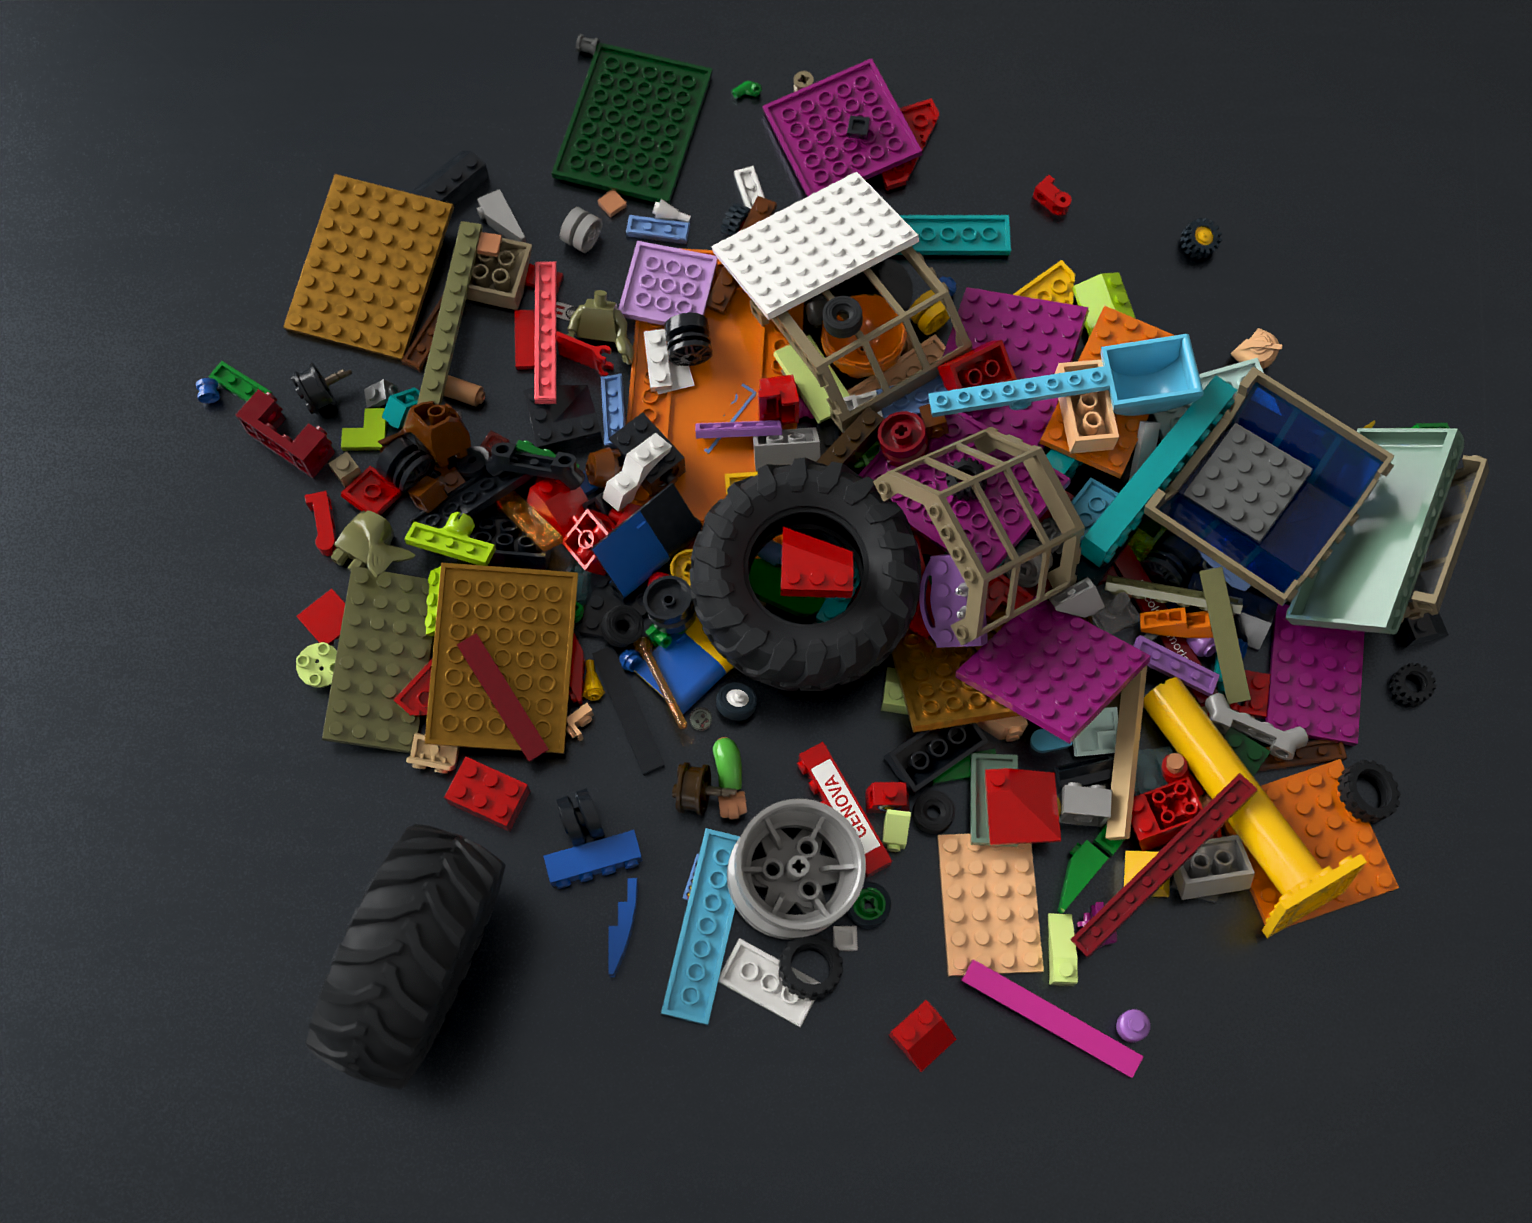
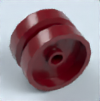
M900 411L890 414L881 422L878 428V439L883 456L889 464L900 467L927 455L929 451L927 431L923 420L917 414Z

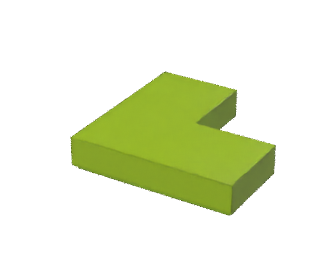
M365 408L364 428H342V451L380 450L382 445L378 441L386 438L387 421L382 418L385 408Z

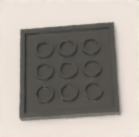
M1235 423L1183 495L1191 502L1260 544L1313 472V469Z

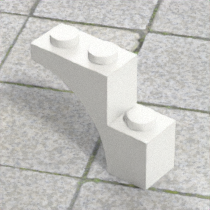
M655 433L626 454L622 471L607 481L602 498L619 512L628 503L633 501L645 477L671 451L672 446Z

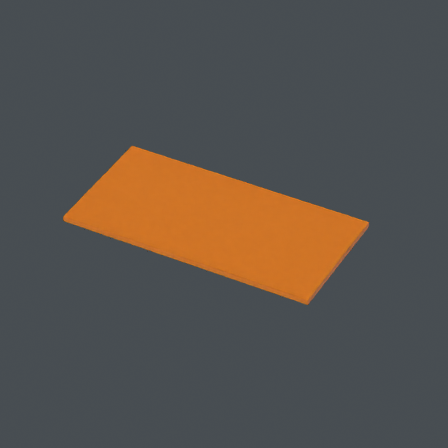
M683 249L716 256L713 250ZM719 259L710 293L724 266ZM740 285L725 315L706 307L704 316L708 319L709 338L711 339L713 355L704 363L689 366L695 386L675 391L671 390L659 395L657 391L651 392L644 331L664 329V325L638 320L635 323L634 358L631 366L626 424L643 412L684 456L686 472L678 477L674 485L693 516L702 525H704V518L708 511L720 499L724 500L726 497L725 474L758 471L755 469L752 436L721 438L708 454L704 449H709L717 438L696 439L695 424L730 422L752 395V392L741 386L742 383L755 390L757 394L734 422L759 421V379L783 376L782 368L773 354L775 351L790 344L771 319L767 325L763 327L751 313L750 300L752 299ZM804 302L788 310V313L802 331ZM737 394V395H738L737 401H736L735 403L731 404V402H733V401L735 400V398H736L735 395ZM797 423L782 425V429H797ZM640 485L631 503L643 506L652 497ZM625 506L623 509H621L620 512L623 513V511L625 510L626 506ZM783 534L772 540L782 545ZM695 540L683 550L693 549Z

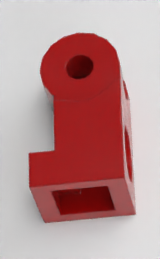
M1048 175L1035 187L1032 197L1053 214L1063 216L1069 210L1072 201L1071 196L1066 192H1061V190L1053 185L1055 179Z

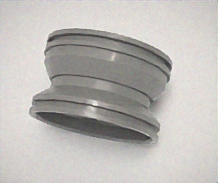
M789 799L772 804L759 812L751 820L730 854L727 867V884L732 902L747 923L768 936L784 940H794L798 937L816 935L843 916L858 898L863 887L866 872L863 845L851 823L837 810L824 803L809 799ZM799 828L802 830L792 840L781 829ZM822 841L830 848L834 858L820 855ZM760 842L766 857L751 861L755 848ZM801 844L809 845L811 854H804L800 848ZM773 865L777 869V875L770 876L766 872V866ZM836 883L834 892L826 903L822 886ZM803 885H809L813 888L812 896L804 894ZM755 887L768 888L764 901L757 893ZM796 904L804 915H790L786 913Z

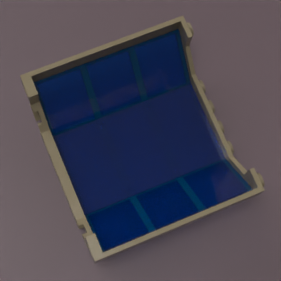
M1252 367L1239 384L1238 392L1234 397L1235 401L1230 408L1232 411H1226L1223 418L1171 485L1166 488L1165 492L1159 488L1145 505L1144 513L1283 606L1287 601L1291 602L1299 592L1298 589L1308 577L1313 579L1320 569L1317 566L1321 560L1326 561L1333 552L1330 549L1335 542L1339 544L1346 535L1344 529L1348 525L1352 527L1360 516L1357 512L1383 475L1386 477L1394 467L1391 462L1395 455L1260 370ZM1235 423L1313 469V472L1260 544L1191 502L1183 495Z

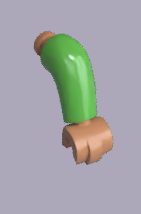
M721 737L713 745L719 787L742 789L740 751L732 739ZM738 791L736 795L731 794L730 798L718 796L722 818L737 819L740 815L747 812L744 791Z

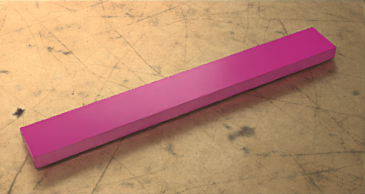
M972 959L961 980L1133 1078L1143 1058L1137 1052Z

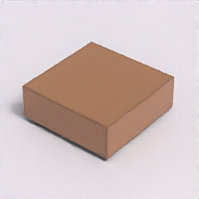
M611 190L598 200V205L610 218L627 207L626 202L615 190Z
M481 232L476 249L477 254L498 257L502 235Z

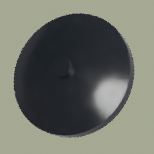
M890 257L870 267L905 312L909 310L913 296V285L906 269ZM863 271L830 288V292L834 297H851L862 294L872 296L875 294L883 297Z

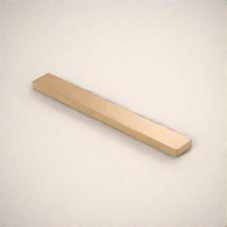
M1147 665L1121 691L1111 783V818L1107 821L1106 839L1110 841L1130 839Z

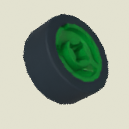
M864 882L858 898L847 911L848 917L855 925L861 928L872 929L879 927L886 921L891 911L889 893L877 883ZM870 901L873 904V908H867L866 910L864 908L865 902Z

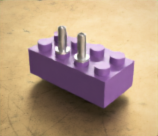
M977 552L976 554L982 564V552ZM950 554L931 556L923 573L920 584L919 603L924 624L935 641L937 648L982 646L988 643L987 633L961 646L950 626L965 618L969 590ZM929 576H932L930 603L935 619V627L930 620L926 604V589ZM986 608L984 612L983 627L987 626Z

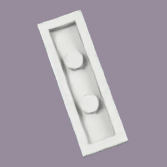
M665 329L644 331L651 392L672 389Z

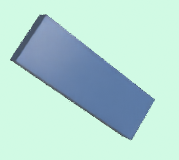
M629 215L626 236L687 244L690 223Z

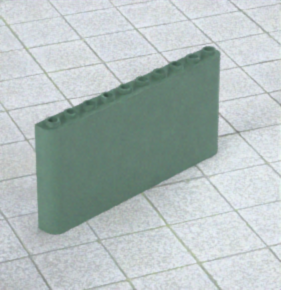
M1458 428L1357 429L1356 432L1395 455L1391 462L1394 467L1386 477L1383 475L1357 512L1360 516L1352 527L1348 525L1344 529L1346 535L1339 544L1335 542L1330 549L1333 552L1326 561L1321 560L1317 566L1320 569L1313 579L1308 577L1298 589L1299 592L1292 600L1286 613V619L1292 625L1393 635L1398 632L1464 449V438ZM1366 454L1358 466L1346 463L1337 478L1333 494L1352 506L1380 463ZM1329 502L1327 510L1323 515V521L1316 533V539L1312 549L1309 551L1305 567L1347 513L1332 502Z

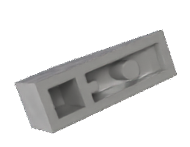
M500 189L477 198L479 207L476 209L481 220L485 218L489 227L507 239L526 243L525 236Z

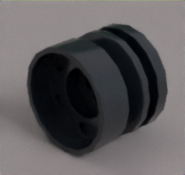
M691 312L681 313L672 316L665 322L664 329L666 341L668 342V357L672 364L694 366L704 363L711 358L713 353L711 339L709 338L708 319L704 315Z
M404 436L392 441L383 450L376 463L377 473L387 481L393 482L394 486L400 488V491L406 495H409L407 491L418 484L426 475L430 477L435 467L434 458L427 455L425 451L418 450L417 445Z
M1166 533L1157 542L1154 550L1150 551L1143 560L1141 566L1152 582L1181 588L1189 578V575L1201 563L1202 558L1197 548L1176 534Z

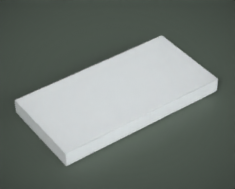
M739 938L719 975L718 982L794 1025L801 1027L815 1000L812 1001L809 998L803 1000L798 998L799 996L796 994L792 995L788 987L783 986L782 978L779 977V960ZM792 967L796 977L804 983H820Z

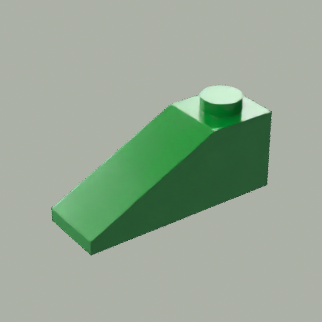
M1088 840L1082 845L1078 842L1069 852L1072 857L1068 861L1058 907L1060 914L1068 908L1108 860V857Z

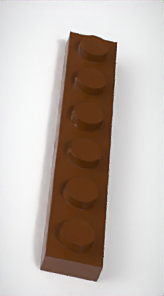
M757 196L741 231L772 216L777 208V203ZM723 266L706 304L707 308L724 315L739 286V283L725 266Z

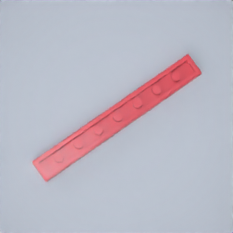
M535 262V404H557V342L555 337L557 331L556 262Z

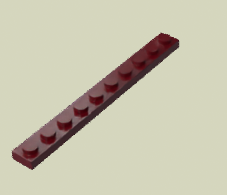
M1239 773L1070 940L1089 958L1258 789Z

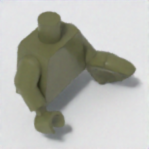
M603 290L595 291L594 299H587L585 304L580 305L572 314L567 329L569 333L566 335L575 338L574 335L577 334V337L615 342L619 353L622 355L623 362L631 365L634 358V350L627 338V321L622 312L617 309V304L607 301V292Z

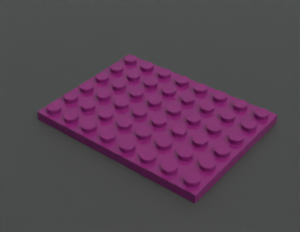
M966 287L958 310V315L972 342V349L988 341L1002 340L1017 380L1055 374L1059 363L1073 362L1089 313L1088 307L969 287ZM952 327L943 356L958 348L954 327ZM1058 398L1034 401L1031 402L1029 407L1022 410H1012L1008 405L964 413L988 428H996L998 432L1004 435L1010 434L1022 439L1028 445H1037L1044 451L1045 446L1039 444L1059 400Z
M964 412L945 415L949 433L939 438L928 439L929 451L927 454L988 427ZM974 442L966 445L968 447L978 450ZM957 449L934 459L948 466H954L953 462L956 460L960 462L961 458H964V460L972 458L973 462L975 459L978 460L979 464L983 465L985 471L995 467ZM998 449L988 454L1004 462L1015 457ZM880 450L860 472L859 476L862 478L868 476L876 480L886 472L897 467L889 464L885 460L882 450ZM1021 462L1011 467V470L1039 520L1048 510V507L1024 463ZM922 464L902 473V475L938 491L948 488L946 473L927 464ZM1054 469L1065 490L1071 483L1070 478ZM1002 471L987 478L984 493L1015 548L1033 526ZM899 493L890 498L902 508L913 531L950 554L923 504ZM952 495L946 497L976 553L982 552V564L986 573L995 570L1008 556V553L977 496L974 500L969 498V501H965L964 498L959 500L957 496L953 497Z

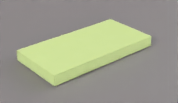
M808 335L807 338L811 341V343L814 345L817 351L825 359V357L821 353L820 349L818 348L812 337ZM789 344L775 351L773 355L785 374H793L797 392L817 423L819 424L831 418L830 406L826 400L829 397L825 388L820 387L815 376L793 347ZM828 365L842 397L850 396L831 366Z

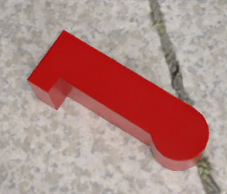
M327 491L305 495L306 504L310 511L314 510L318 536L315 539V544L322 555L331 556L336 549L334 544L337 541L331 498Z

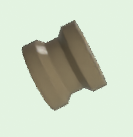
M800 71L795 75L794 92L814 83L811 73Z

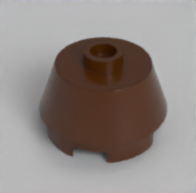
M607 447L589 454L585 472L591 485L605 489L607 481L622 471L623 467H619L617 458L621 456L619 450Z

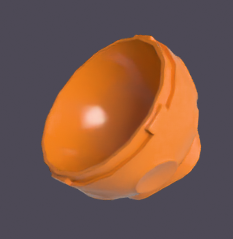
M866 294L851 296L862 308L863 323L860 330L864 335L898 316L884 297L875 294L873 296ZM838 315L837 319L843 321L842 318ZM903 323L869 341L882 372L895 365L903 351L907 338V332ZM824 324L822 325L821 343L827 357L857 340L855 335L849 338H836L826 331ZM862 346L833 362L840 371L852 378L859 379L875 376L865 351L860 350L863 349Z

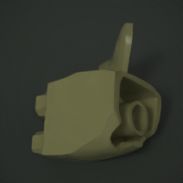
M368 510L358 513L344 528L334 544L336 549L331 559L336 564L343 566L349 558L353 560L348 567L350 572L352 566L368 568L377 577L387 569L391 562L411 560L415 557V554L403 548L390 546L394 537V531L390 523L382 516Z

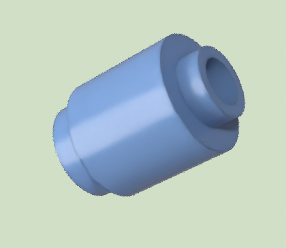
M771 540L760 550L758 557L775 567L779 564L782 565V545Z

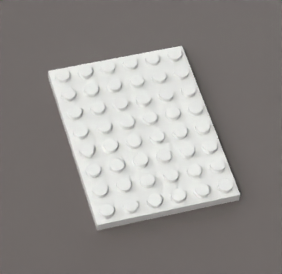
M855 172L711 247L716 257L766 318L770 320L918 243L919 236Z

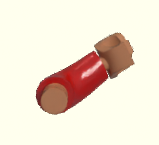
M1178 753L1169 754L1163 759L1161 770L1165 781L1170 784L1189 777L1197 797L1204 808L1212 799L1208 794L1202 796L1205 791L1190 773L1186 759Z

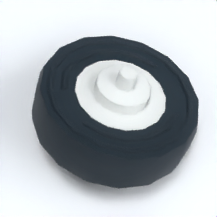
M730 683L723 686L718 692L716 706L719 712L728 719L745 720L754 713L757 706V697L748 686L741 683Z

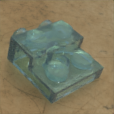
M1170 746L1138 751L1134 795L1137 796L1168 784L1162 776L1161 766L1163 759L1167 755L1172 754Z

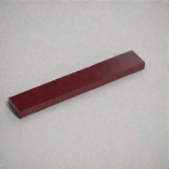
M477 633L457 644L528 761L531 762L549 750Z

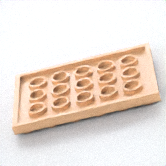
M971 834L938 835L948 977L964 976L972 959L998 974L1042 973L1044 969L1032 844H1018L1017 847L971 845Z

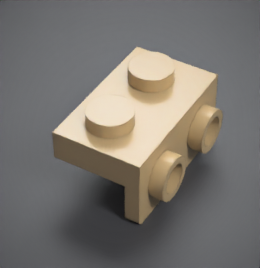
M414 734L411 754L407 757V763H412V767L418 769H426V766L433 767L435 772L445 774L456 769L460 747L425 745V734Z

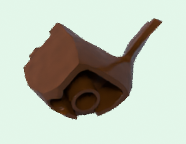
M434 401L412 406L407 413L402 429L398 433L378 441L382 445L379 451L381 454L396 438L407 437L409 433H412L424 444L441 468L449 465V457L453 455L457 458L465 457L468 454L467 448L471 447L469 432L459 414L449 404L438 405Z

